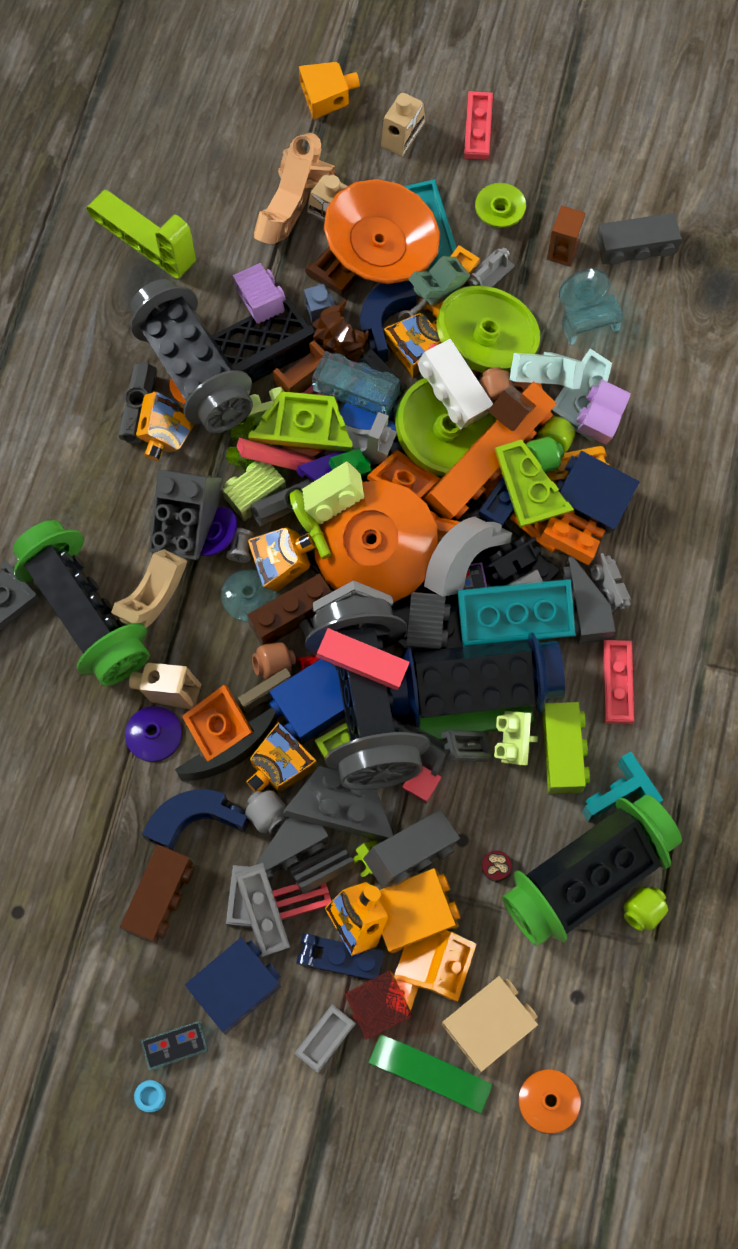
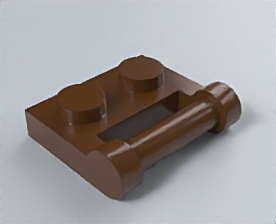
M328 246L314 264L311 263L307 266L305 272L311 279L320 281L342 296L359 275L345 268L338 258L326 272L322 270L334 256Z

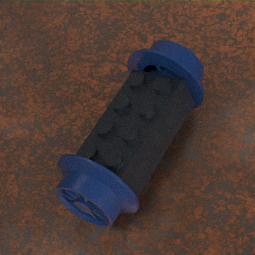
M531 632L528 634L527 640L413 652V657L411 648L407 647L403 659L409 661V665L398 691L387 687L388 691H391L393 695V708H390L392 718L409 716L415 726L419 727V712L421 718L529 705H535L539 713L543 712L547 700L564 698L565 673L558 642L540 643L534 633Z

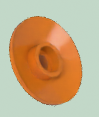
M550 1069L541 1070L528 1077L522 1085L519 1093V1107L523 1118L532 1128L543 1133H558L570 1127L576 1120L580 1110V1095L575 1083L564 1073ZM547 1095H553L556 1098L554 1107L546 1105L545 1098Z

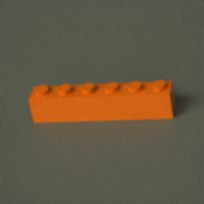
M534 381L521 393L533 402L536 407L523 419L520 425L514 431H511L496 419L423 498L440 517L445 519L455 517L459 519L469 508L466 503L471 498L476 500L486 490L483 484L488 479L493 481L502 472L495 453L496 447L523 440L527 444L537 433L534 428L538 424L543 426L553 416L550 411L557 403Z

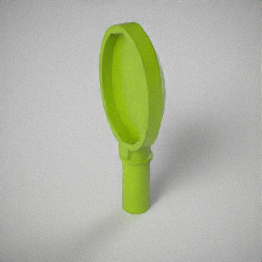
M298 489L290 493V501L299 522L314 540L321 559L324 560L331 557L332 554L319 523L304 509L303 492Z

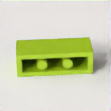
M579 702L546 703L542 712L548 794L583 793L586 784L590 783L589 767H584L583 758L588 753L587 739H582L581 728H585V713L580 711Z

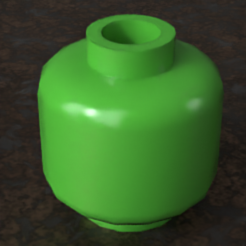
M545 436L529 441L526 444L541 464V468L545 473L555 471L560 467L564 451L559 442L556 443L553 438Z

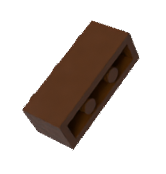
M318 574L247 614L250 627L261 645L273 643L300 628L299 624L303 620L307 619L310 622L309 618L314 617L316 614L313 610V602L332 591L321 574Z
M157 844L120 925L123 931L156 945L159 938H165L170 926V922H167L170 913L178 909L182 899V895L179 894L184 883L188 884L194 872V867H191L193 862L190 857Z

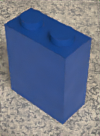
M322 659L269 691L272 700L269 702V706L274 708L277 717L283 716L287 722L284 728L294 738H297L301 745L345 718L337 670L332 663Z

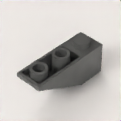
M568 557L566 567L562 568L563 580L571 579L575 633L578 644L612 640L615 627L611 605L574 557Z
M288 818L284 821L256 865L263 863L268 880H271L274 877V872L282 868L285 871L289 870V868L299 864V859L309 854L312 857L322 852L326 848L324 845L327 844L328 835L321 825Z

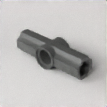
M140 362L139 364H134L130 386L125 393L126 404L119 438L131 444L143 441L136 435L142 404H133L137 401H143L146 394L153 393L158 371L156 367L149 363Z
M307 479L250 504L252 515L258 525L263 526L294 512L293 507L288 502V495L297 489L303 492L302 489L314 481Z

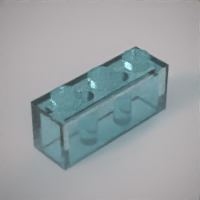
M325 351L312 376L314 391L327 396H334L337 400L376 415L378 412L389 415L400 393V379L396 378L393 374L377 371L362 362H353L339 353L332 354Z

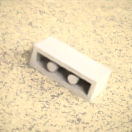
M449 339L425 351L417 363L419 371L429 381L436 398L443 402L448 410L450 419L458 425L460 430L486 417L493 403L452 340Z

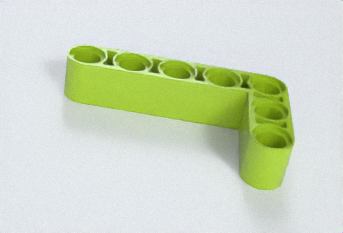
M103 190L86 207L89 215L97 223L172 277L179 279L196 262L191 230L188 224L178 215H173L160 228L108 190Z

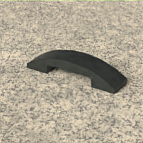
M270 708L248 722L253 730L252 734L205 763L201 755L198 754L176 768L175 771L180 780L193 781L212 777L233 768L248 758L258 749L274 728L278 720L274 708Z

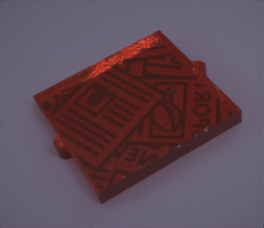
M391 970L345 993L354 1013L352 1018L357 1020L366 1040L413 1016L404 998L405 991L400 990Z

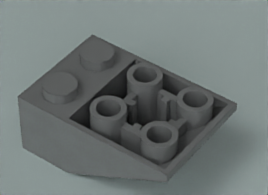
M158 470L149 543L150 552H158L165 549L179 557L199 559L219 505L222 478L175 470Z

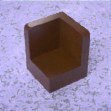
M511 385L501 393L488 412L509 430L514 431L523 419L533 411L536 405Z

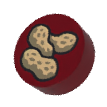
M502 851L489 852L482 862L483 874L491 881L498 882L506 879L512 868L509 856Z

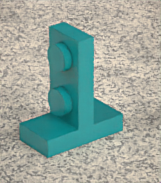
M632 752L622 756L617 764L628 781L625 778H621L610 786L611 791L604 795L598 792L585 801L587 805L582 813L588 822L616 806L617 799H627L636 793L639 798L648 794L660 804L663 802V798Z

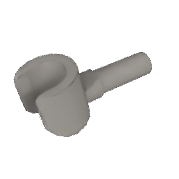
M423 298L410 311H401L398 321L400 322L416 315L429 302Z

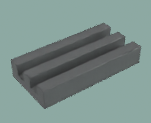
M448 730L441 733L442 739H447L448 743L444 744L445 750L451 751V754L447 755L448 761L486 762L492 759L485 732ZM456 740H480L481 744L457 743ZM459 751H483V752H459Z
M341 842L289 868V871L298 887L305 894L355 868L353 858L349 857L347 850H344Z

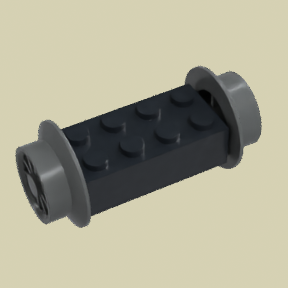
M168 279L153 281L141 288L131 301L130 309L133 317L130 328L133 335L141 341L150 343L186 400L184 415L190 423L203 425L210 433H222L236 427L247 418L253 407V402L249 396L252 388L251 378L247 373L233 369L197 314L198 300L191 289L177 286L175 282Z

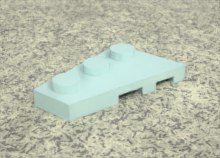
M589 349L582 360L585 364L580 389H571L564 386L555 399L557 404L550 411L553 416L567 419L573 425L576 432H578L580 425L577 422V417L583 407L587 408L589 400L586 399L589 389L592 385L597 386L601 380L608 382L612 366L610 361L592 349ZM578 432L579 434H581L582 436H584V437L587 438L588 440H590V441L593 440V438H591V437H589V436H587V435H585V434H583V433Z

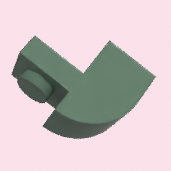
M442 256L429 272H414L408 280L413 284L415 293L421 298L426 299L433 306L443 302L451 293L458 290L470 277V274L456 257Z

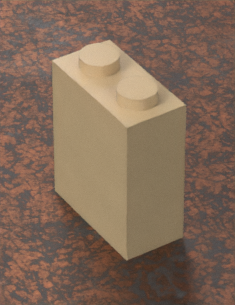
M500 976L457 1009L441 1024L479 1074L538 1026L535 1021L538 1016L527 1003L522 1005L515 996L518 994V991L508 979L503 981Z

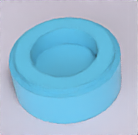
M147 1080L136 1088L134 1100L140 1110L149 1113L156 1112L163 1107L166 1101V1091L160 1083Z

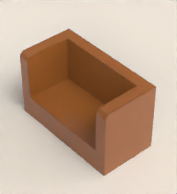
M561 205L551 232L547 260L572 266L580 244L578 237L585 219V212Z
M312 341L310 343V354L285 373H282L278 368L273 371L274 385L276 388L282 387L285 392L303 393L331 370V357L315 341Z

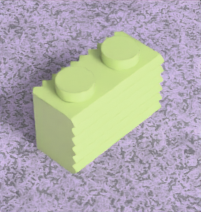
M254 461L247 467L243 475L238 478L236 476L230 478L225 483V488L222 491L225 500L241 519L246 521L252 516L250 504L280 492L286 488L284 478L271 464Z
M348 461L302 489L303 501L305 503L304 509L319 524H323L324 521L337 516V513L346 510V507L350 508V506L355 505V502L364 499L361 474Z

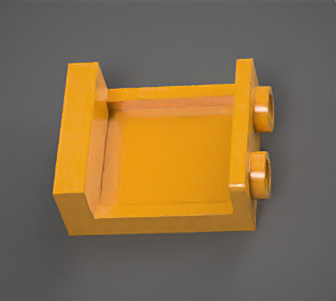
M433 868L408 878L398 886L393 884L380 890L381 896L379 901L388 916L382 935L389 952H399L405 946L448 929L459 927L457 920L461 919V915L455 901L451 903L446 892L450 890V886L444 873L439 875V872Z

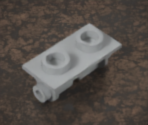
M504 247L495 250L470 274L464 286L493 287L515 267L508 260L510 256L509 251Z
M601 553L588 565L590 576L595 586L611 605L612 612L618 607L621 610L631 606L629 602L631 597L624 583H615V581L622 578L616 561L611 559V556H604Z

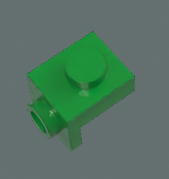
M360 448L330 458L329 465L332 470L348 461L361 474L362 481L367 482V476L372 471L371 464L368 458L363 456Z

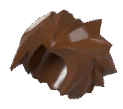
M345 299L339 305H331L322 311L319 319L312 323V326L316 329L313 340L323 345L325 352L333 354L334 363L345 360L346 362L356 364L365 354L363 349L367 343L369 331L366 330L364 333L353 329L350 324L345 323L342 315L347 303Z

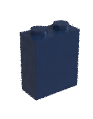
M583 451L576 457L572 455L564 469L568 474L564 481L559 479L556 484L559 489L558 491L566 502H569L575 511L574 514L587 521L591 519L597 523V526L610 534L616 529L640 481Z
M242 937L185 984L190 993L225 1035L281 988L277 981L281 977L280 974L270 963L265 966L258 957L262 953L252 940L246 943Z

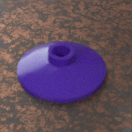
M217 508L200 553L201 556L216 555L223 551L233 540L238 523L235 513L229 508Z
M159 706L146 707L136 712L130 718L125 730V740L129 750L137 758L148 762L161 761L171 756L179 747L182 739V728L178 718L170 710ZM150 727L157 728V732L154 735L147 734Z

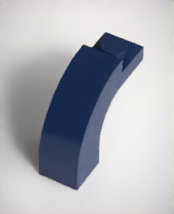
M410 281L391 284L380 283L370 292L363 303L360 314V331L364 333L366 330L369 331L367 340L369 349H372L383 362H388V347L382 328L385 321L398 312L411 310L416 306V293Z
M197 789L180 793L164 802L153 813L142 835L145 840L153 844L173 850L182 831L195 821L212 819L241 832H245L249 821L247 816L244 815L245 811L231 804L228 808L225 807L228 802L226 794L214 790Z

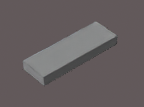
M260 863L234 872L259 950L262 953L261 956L264 957L290 948L264 864Z

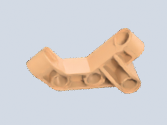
M314 133L297 136L293 139L290 147L284 149L281 165L278 170L281 178L279 188L268 208L259 212L254 231V238L267 244H276L286 239L318 181L323 175L330 176L335 174L334 165L319 160L322 150L321 141ZM304 140L308 141L310 145L309 152L303 149Z

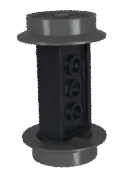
M374 597L345 599L325 606L314 615V630L306 637L305 646L310 653L316 655L329 628L383 651V649L395 644L404 637L407 632V624L403 619L393 615L391 604L384 599ZM336 665L349 742L331 750L325 757L326 765L331 769L339 771L343 787L355 790L389 787L418 776L423 771L420 755L429 749L430 740L422 734L399 732L397 719H392L390 709L393 708V695L391 691H387L385 685Z

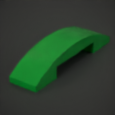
M381 1034L368 1062L377 1068L444 1096L479 1114L483 1111L493 1085L454 1065Z

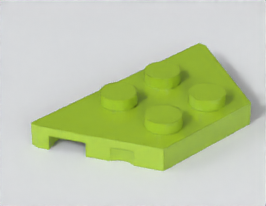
M281 391L273 401L272 407L267 409L261 417L262 421L254 431L251 430L248 436L249 440L263 444L346 452L353 450V443L349 438L334 396Z

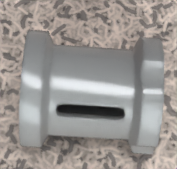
M237 528L236 534L231 541L230 550L226 554L227 559L238 563L250 562L251 555L249 554L250 546L248 540L254 538L255 534L250 530Z

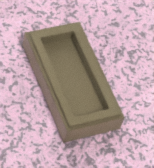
M284 668L238 697L240 707L244 713L248 714L270 700L269 691L291 678L288 670Z

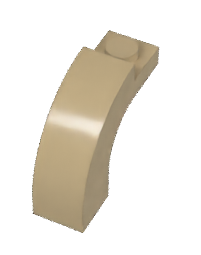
M165 549L153 553L147 571L139 586L129 597L115 602L111 613L118 616L119 620L127 625L140 623L147 628L160 615L179 584L188 561Z

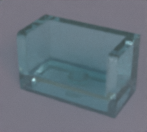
M611 294L564 308L561 325L569 344L573 345L576 343L577 334L607 325H611L613 332L619 331L623 314L615 295Z

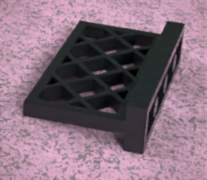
M285 297L286 300L283 301L284 308L289 310L288 317H277L275 315L270 317L269 320L266 319L264 321L267 322L265 330L253 328L256 322L251 315L212 335L216 343L222 346L221 350L224 355L227 347L239 348L237 356L225 355L229 362L234 363L232 366L234 370L247 373L252 383L273 373L276 368L280 369L310 353V343L314 341L315 330L312 325L308 326L288 297ZM272 324L285 325L283 332L270 331ZM290 326L302 328V330L294 334L288 333ZM236 333L245 334L242 342L230 340L231 336ZM250 335L262 336L260 344L247 343ZM268 337L280 339L279 342L271 346L265 345ZM245 349L257 351L256 354L248 358L242 357Z

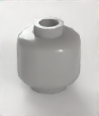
M257 791L249 797L247 801L249 805L246 808L245 815L260 833H277L284 821L288 819L286 816H283V811L287 807L274 791H265L263 793Z

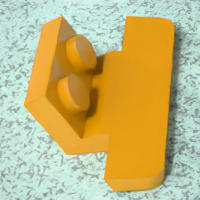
M446 930L405 946L393 978L395 982L391 984V986L395 987L393 984L396 983L395 985L398 988L396 990L390 987V991L402 996L388 993L398 996L396 1011L402 1007L399 1006L401 1003H405V1007H402L404 1009L403 1014H405L407 1006V1015L409 1016L418 988L430 990L449 1000L458 1002L477 944ZM397 997L392 998L394 1009Z

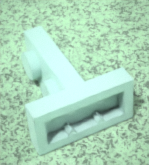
M544 352V355L514 353L509 380L527 383L534 381L535 383L559 384L571 389H580L585 362L553 352Z

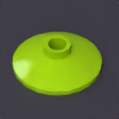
M494 183L486 186L479 192L475 202V209L478 217L487 225L496 228H506L515 225L522 219L526 210V200L522 192L515 186L507 183Z

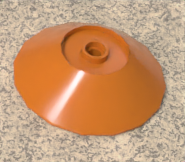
M379 179L354 182L337 192L326 209L324 232L330 250L345 268L366 280L385 284L409 281L408 279L414 272H425L428 270L438 254L440 231L434 213L419 195L398 183Z
M386 480L362 482L364 499H360L359 502H355V505L350 506V508L346 507V510L337 513V516H333L332 519L330 518L328 521H324L323 524H319L332 555L323 560L316 547L315 560L325 582L334 590L354 580L391 595L394 603L411 595L425 581L429 561L438 545L437 524L427 503L408 487ZM371 535H376L377 537L374 544L368 543V538Z

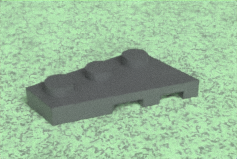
M7 560L0 567L2 570L0 572V630L40 600L26 582L17 580L14 575V568Z

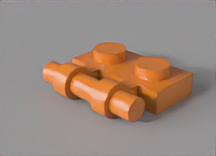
M575 511L557 516L561 520L555 517L549 519L540 540L589 565L600 543L599 540L591 537V535L601 539L605 530L597 526V523L591 519L587 521L574 514ZM569 524H571V525H573V526H575V527H577V528H579V529H581V530H583V531H580V530H578V529H576V528L570 526Z

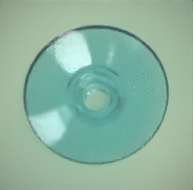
M588 269L575 273L561 285L559 290L560 301L569 308L590 306L607 293L610 286L609 278L606 273L597 269Z
M253 569L234 573L227 579L221 592L222 604L226 612L231 617L243 622H249L247 614L276 598V591L263 587L258 570ZM245 589H252L253 593L251 595L243 594Z

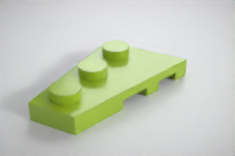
M523 440L495 448L520 528L574 511L569 502H566L558 491L559 489L543 471L541 464Z

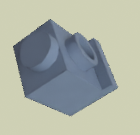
M324 284L304 289L305 306L312 325L313 322L319 319L322 311L331 305H335L332 293H327Z

